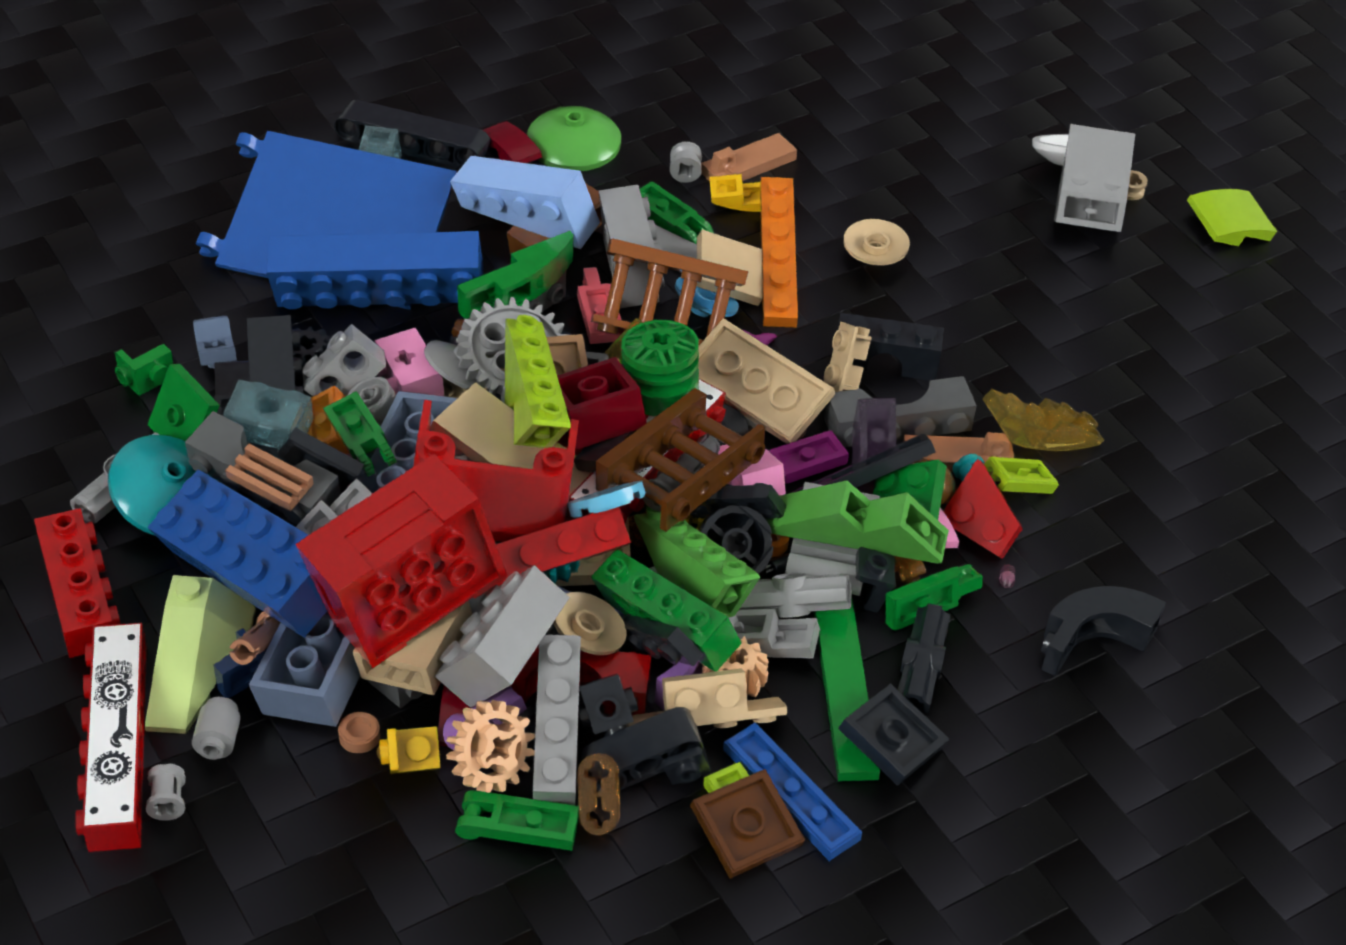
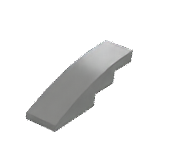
M775 609L738 610L735 616L728 617L740 640L745 636L747 644L759 643L761 652L767 654V657L814 658L820 631L817 618L779 619Z

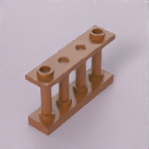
M612 238L609 240L606 254L614 256L613 262L616 265L604 316L593 314L590 322L598 323L597 330L617 334L618 329L628 331L637 325L618 320L617 318L629 267L634 265V261L648 264L647 270L650 271L638 324L653 320L663 274L667 275L668 269L682 272L681 278L684 280L674 321L683 323L686 326L688 325L697 282L701 283L702 277L716 280L714 286L717 287V292L706 334L707 337L723 318L725 319L730 293L735 291L736 286L745 285L748 271ZM699 339V345H700L704 340Z

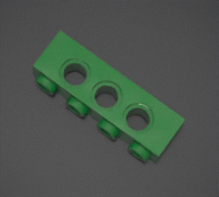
M618 549L591 576L604 600L626 616L629 614L678 627L704 653L699 662L714 672L718 671L742 644L728 616Z

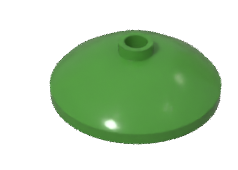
M565 106L549 110L536 118L527 131V136L537 145L542 153V158L537 160L549 167L578 171L596 169L613 160L621 147V133L614 121L603 113L587 107Z

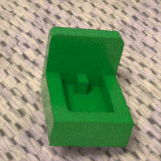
M164 344L135 359L128 356L122 349L115 352L117 363L115 374L119 382L125 387L129 386L139 396L161 385L169 364H173L172 352Z

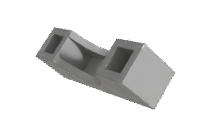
M544 635L539 643L533 799L575 805L581 636Z

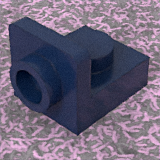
M244 628L235 632L236 639L243 636L246 632ZM266 649L246 665H240L233 661L230 654L213 664L217 689L223 697L229 699L249 687V683Z

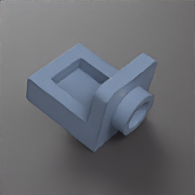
M227 316L193 321L201 366L208 365L209 368H214L215 362L237 360Z

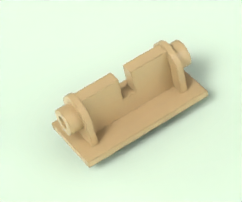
M840 322L839 330L835 332L832 341L834 350L831 361L824 372V382L833 387L835 392L859 389L864 368L852 364L854 358L866 361L872 339L869 336L870 329Z

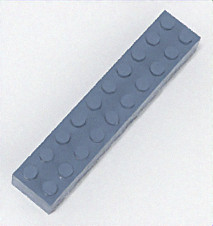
M398 391L380 426L397 463L388 466L377 448L366 454L367 457H370L375 467V474L367 477L365 472L361 470L357 479L374 493L414 466L416 442L424 400L432 401V424L433 420L457 398ZM328 611L305 638L280 623L249 683V687L263 715L337 726L360 677V673L353 655L355 647L333 623Z

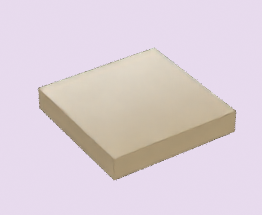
M701 230L697 236V259L748 271L745 285L736 286L735 291H731L730 297L758 306L763 299L762 249ZM702 277L701 283L697 282V287L717 292V287L714 286L716 280Z

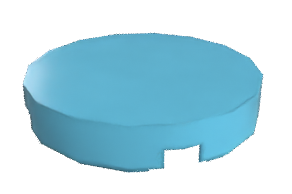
M635 481L577 498L568 502L567 505L571 517L579 518L583 516L581 509H588L589 513L593 512L596 514L631 503L630 501L634 500L633 493L635 498L641 499L645 496L646 492L643 482Z

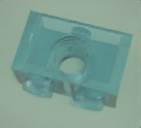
M239 379L223 416L244 427L247 442L279 449L283 440L295 427L308 433L313 421L311 396L304 395L298 391L282 390L260 382H248Z

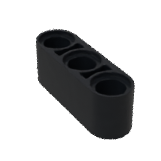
M676 707L588 744L581 750L580 759L592 792L595 795L602 796L615 793L664 772L665 770L662 765L664 758L696 747H701L703 750L704 747L690 710L684 707Z

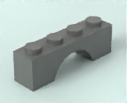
M964 376L930 380L928 390L923 397L915 402L901 405L880 402L869 396L862 389L835 392L834 397L825 406L824 420L828 431L832 430L843 447L904 440V435L926 434V436L971 431L977 405Z
M214 411L185 441L189 463L195 471L199 469L205 474L221 480L224 485L236 492L241 491L251 496L256 503L264 508L272 507L283 513L294 524L298 525L321 500L328 506H331L341 495L338 475L307 459L293 467L311 475L314 485L291 512L228 479L225 470L229 465L234 467L236 464L235 459L239 454L242 456L245 454L244 448L248 445L243 426ZM246 469L243 471L286 495L292 496V493L283 488L265 482L264 478Z

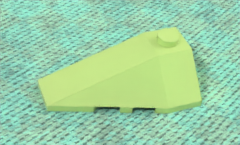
M173 575L164 608L144 726L145 731L187 734L198 718L201 707L211 698L210 692L216 685L213 664L219 662L226 655L230 654V651L234 650L230 649V645L233 641L237 640L236 631L244 628L247 632L253 627L256 606L214 578Z

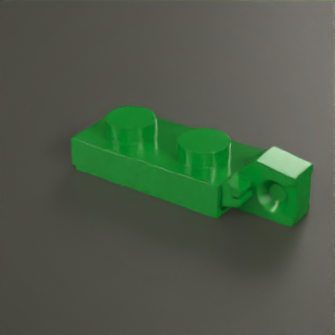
M968 564L946 569L887 592L886 624L895 631L914 624L918 607H925L928 604L942 606L944 611L957 607L961 596L982 588L983 575L979 574L972 568V565Z

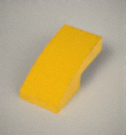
M742 174L710 177L712 203L739 211L761 212L760 182L743 184Z

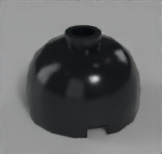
M729 505L716 509L703 520L698 531L704 533L716 544L724 547L734 557L745 562L748 567L758 574L767 567L773 555L771 527L760 513L749 507Z

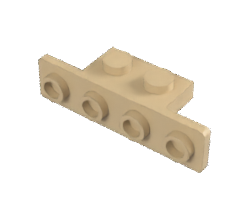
M742 668L662 678L664 710L667 711L676 707L687 708L690 710L697 726L713 724L716 728H729L736 726L737 721L752 719L756 723H768L777 719L776 716L787 714V705L779 697L747 700L745 672ZM664 711L632 715L634 722L628 723L626 726H632Z

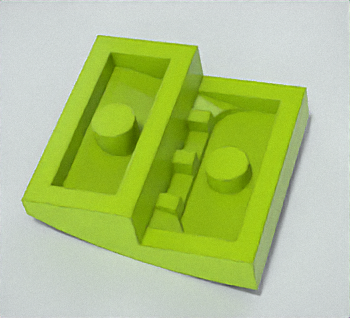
M1239 189L1210 190L1190 195L1187 199V202L1215 242L1239 246L1245 237L1271 241L1277 233V230L1249 191Z

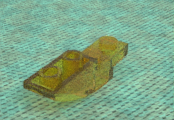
M991 389L982 398L1009 441L1013 444L1036 450L1069 451L1098 446L1104 441L1096 429L1098 427L1097 421L1085 411L1079 413L1065 402L1059 404L1045 398L1039 405L1032 402L1026 404L1012 393L1006 395L994 389Z

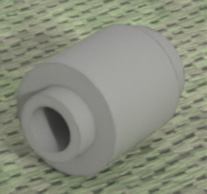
M213 697L201 707L192 738V746L204 758L215 760L227 757L232 753L241 720L238 706L234 701L225 697Z

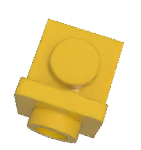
M437 726L403 730L387 729V739L379 740L381 765L390 764V774L440 769Z

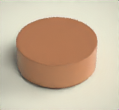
M351 713L345 716L339 724L340 744L349 752L365 753L375 748L379 743V722L369 713Z

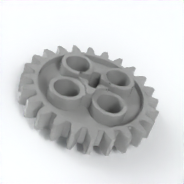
M514 297L510 298L508 305H504L499 298H496L493 308L484 302L480 312L473 309L470 318L465 319L456 341L458 342L456 355L461 356L458 366L459 368H468L465 376L466 380L476 378L478 380L477 384L483 388H488L489 393L492 395L500 394L501 401L505 404V371L500 368L505 369L506 318L517 319L519 315H530L536 318L538 322H542L546 337L569 335L561 334L564 323L553 324L552 320L555 315L553 312L544 316L541 314L542 305L540 304L532 310L529 308V300L525 299L522 306H517Z

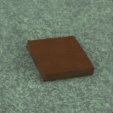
M766 769L694 799L690 805L729 878H733L803 846L805 842L802 833Z

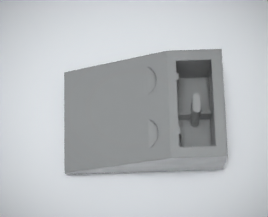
M1070 124L1054 215L1055 222L1121 232L1128 196L1135 133Z

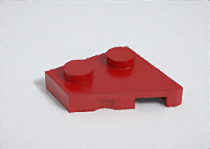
M977 459L943 512L954 530L1003 560L1023 528L1008 506L1002 492L996 486L987 467L982 461Z

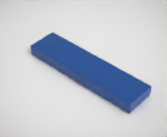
M756 722L724 741L723 751L735 763L740 762L749 776L766 769L799 830L828 861L861 840L862 831Z

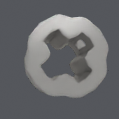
M159 764L148 771L151 797L146 802V812L150 817L168 821L176 819L184 813L185 802L181 798V787L185 784L186 776L183 768L174 764Z

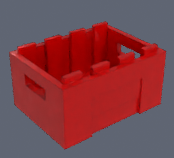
M435 453L295 544L331 620L372 668L407 646L406 642L471 598L476 599L508 577L478 497Z

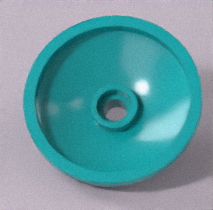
M166 435L143 436L121 448L111 463L108 473V489L111 499L117 510L128 522L146 533L154 535L147 527L156 518L158 512L179 492L185 481L196 472L189 463L185 441ZM168 471L174 472L177 476L171 475Z

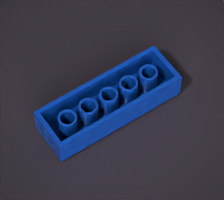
M479 231L268 236L266 273L277 307H285L287 309H298L301 306L333 308L336 305H353L363 308L378 304L399 307L410 303L435 306L439 303L458 304L457 285L482 276L483 260Z
M199 469L191 478L185 481L179 492L158 512L156 518L147 527L174 554L211 578H214L303 638L306 637L327 612L295 545L307 537L308 534Z

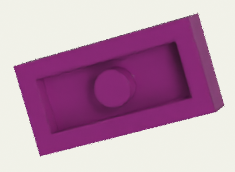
M832 430L768 450L783 463L785 484L845 465L848 462L849 455Z

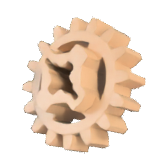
M492 700L491 703L477 701L476 709L466 707L463 709V715L466 719L464 722L455 720L452 722V725L458 732L456 736L447 737L446 741L454 744L455 750L446 756L447 759L458 762L452 773L464 777L463 785L486 793H490L491 790L504 792L506 791V782L516 785L520 782L517 775L518 770L529 771L530 767L524 760L526 756H534L535 754L533 749L527 748V742L535 738V733L525 732L524 728L529 724L530 720L529 718L518 716L520 710L518 707L506 705V702ZM497 718L503 723L501 725L490 724L488 720ZM492 768L494 772L484 774L480 771V769Z

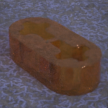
M596 753L582 760L578 767L579 818L581 825L587 832L593 835H603L614 829L620 820L619 772L617 764L612 757L607 754ZM595 761H600L601 768L608 769L609 773L608 776L601 779V791L596 789L595 777H588L587 773L588 769L595 767ZM597 797H601L603 811L610 812L611 815L609 819L603 822V827L598 826V821L590 819L589 815L591 811L597 809Z

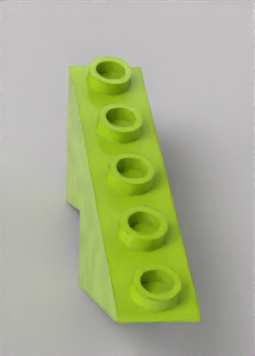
M519 315L517 319L506 318L505 404L514 410V445L549 448L553 447L570 429V419L542 322H538L536 318L530 315Z

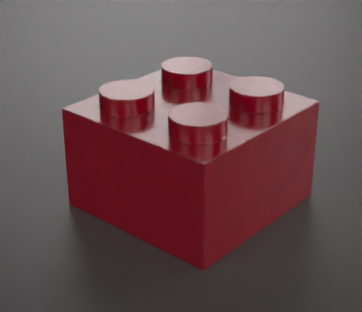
M616 357L557 375L570 424L571 419L579 420L576 440L577 450L630 431L638 430L647 424L640 387ZM570 429L566 432V435L568 436V438H569Z

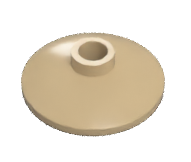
M865 219L853 223L845 231L843 240L845 249L852 257L871 265L896 263L907 255L910 246L909 237L901 227L881 219Z
M584 592L566 593L570 598L553 622L560 635L581 636L580 650L586 653L609 655L618 651L624 644L627 636L625 623L619 613L606 601Z

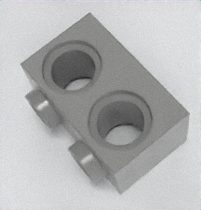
M351 324L344 332L339 331L330 339L327 349L319 357L314 356L306 363L302 371L303 389L311 396H315L332 386H336L347 396L357 383L367 378L375 377L386 366L384 350ZM352 351L362 354L356 359H350L345 356ZM327 376L337 378L333 383L321 381L322 378Z

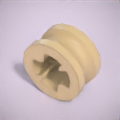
M1131 170L1127 200H1139L1144 196L1148 180L1143 173Z

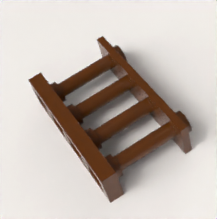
M694 388L596 460V490L601 491L630 482L642 481L646 492L645 497L661 506L660 529L667 532L678 522L684 521L693 510L750 465L756 464L761 460L765 452V427L758 424L744 436L739 435L707 417V394ZM700 429L730 447L718 455L687 436L693 431ZM676 447L705 464V466L694 474L663 456V454L669 449ZM652 466L681 483V485L669 493L638 475V473L644 468Z

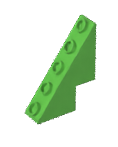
M848 480L780 495L786 504L784 516L776 519H765L771 527L772 534L853 549L863 547L893 556L937 564L942 563L949 531L907 492L869 500Z
M647 507L646 513L634 515L635 522L659 575L728 617L736 615L760 579L757 572L748 567L745 562L740 561L727 552L724 547L709 539L704 533L688 524L686 520L678 522L665 532L660 529L661 511H655Z

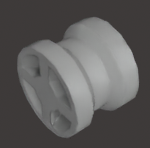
M692 142L677 143L670 152V174L675 180L683 183L695 181L701 174L702 151L699 146Z

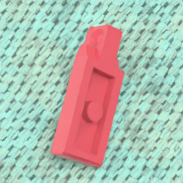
M597 267L583 268V286H578L577 298L589 343L599 344L622 341L625 334L623 329H618L617 334L597 330L598 323L590 322L593 314L604 316L611 283L601 284ZM620 313L618 314V320H621Z

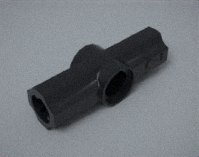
M935 604L918 607L911 639L907 638L900 669L902 677L899 682L898 691L922 714L929 713L935 682L939 681L946 650V646L943 645L950 623V614L946 613L942 606Z

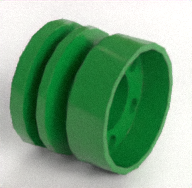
M671 320L642 322L630 328L622 338V366L640 387L646 415L657 416L694 388L699 390V339L695 332L683 323Z

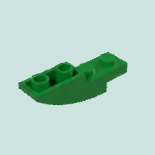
M568 231L511 253L510 265L457 285L458 312L464 319H468L473 309L480 312L484 302L493 308L496 298H499L504 305H508L510 298L514 297L517 306H522L525 299L531 302L543 294L561 278L572 263L574 234Z

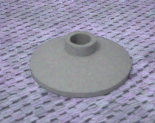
M439 340L430 341L424 349V354L429 364L441 376L464 389L470 388L475 382L477 383L478 380L476 378L472 380L465 379L468 368H459L461 356L456 355L458 345Z

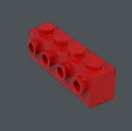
M81 508L34 519L69 658L85 654V644L92 643L93 626L121 624L116 605L108 607L107 601L113 600L108 577L100 578L99 573L105 572L101 550H92L91 545L98 544L93 522L85 523Z

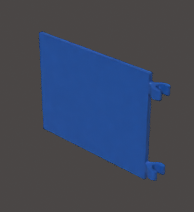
M267 131L264 140H259L251 134L241 132L236 141V146L241 147L239 155L246 158L257 156L227 235L222 240L213 234L200 232L196 245L201 247L200 255L205 257L218 256L215 262L216 267L268 278L266 273L268 236L438 232L453 189L450 181L457 171ZM404 304L399 307L411 310L412 304Z

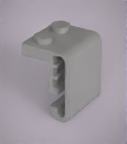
M805 482L803 490L824 485ZM862 493L869 500L879 499L880 497L878 495ZM793 538L785 573H806L807 576L848 574L852 595L858 596L861 594L863 582L856 579V552L858 549Z

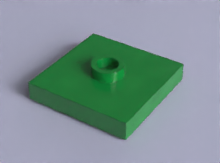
M169 364L147 425L154 433L186 441L212 411L218 412L220 405L181 364Z

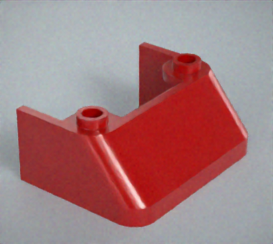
M424 400L416 442L414 466L435 453L478 497L494 541L505 542L566 522L579 420L571 419L567 449L556 447L542 449L534 458L533 469L454 459L456 446L453 439L447 434L430 431L432 401Z

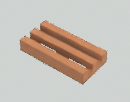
M251 444L244 448L245 454L243 456L239 454L236 457L234 467L229 465L225 470L228 479L290 512L314 485L311 475ZM246 469L264 478L265 482L283 488L292 493V496L286 495L243 471Z

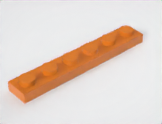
M761 177L763 326L797 328L798 303L793 178Z

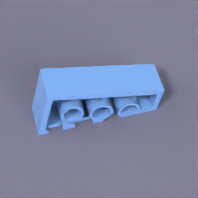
M470 156L450 181L461 207L547 238L571 231L574 234L573 247L578 249L583 247L600 224L582 173L578 170Z

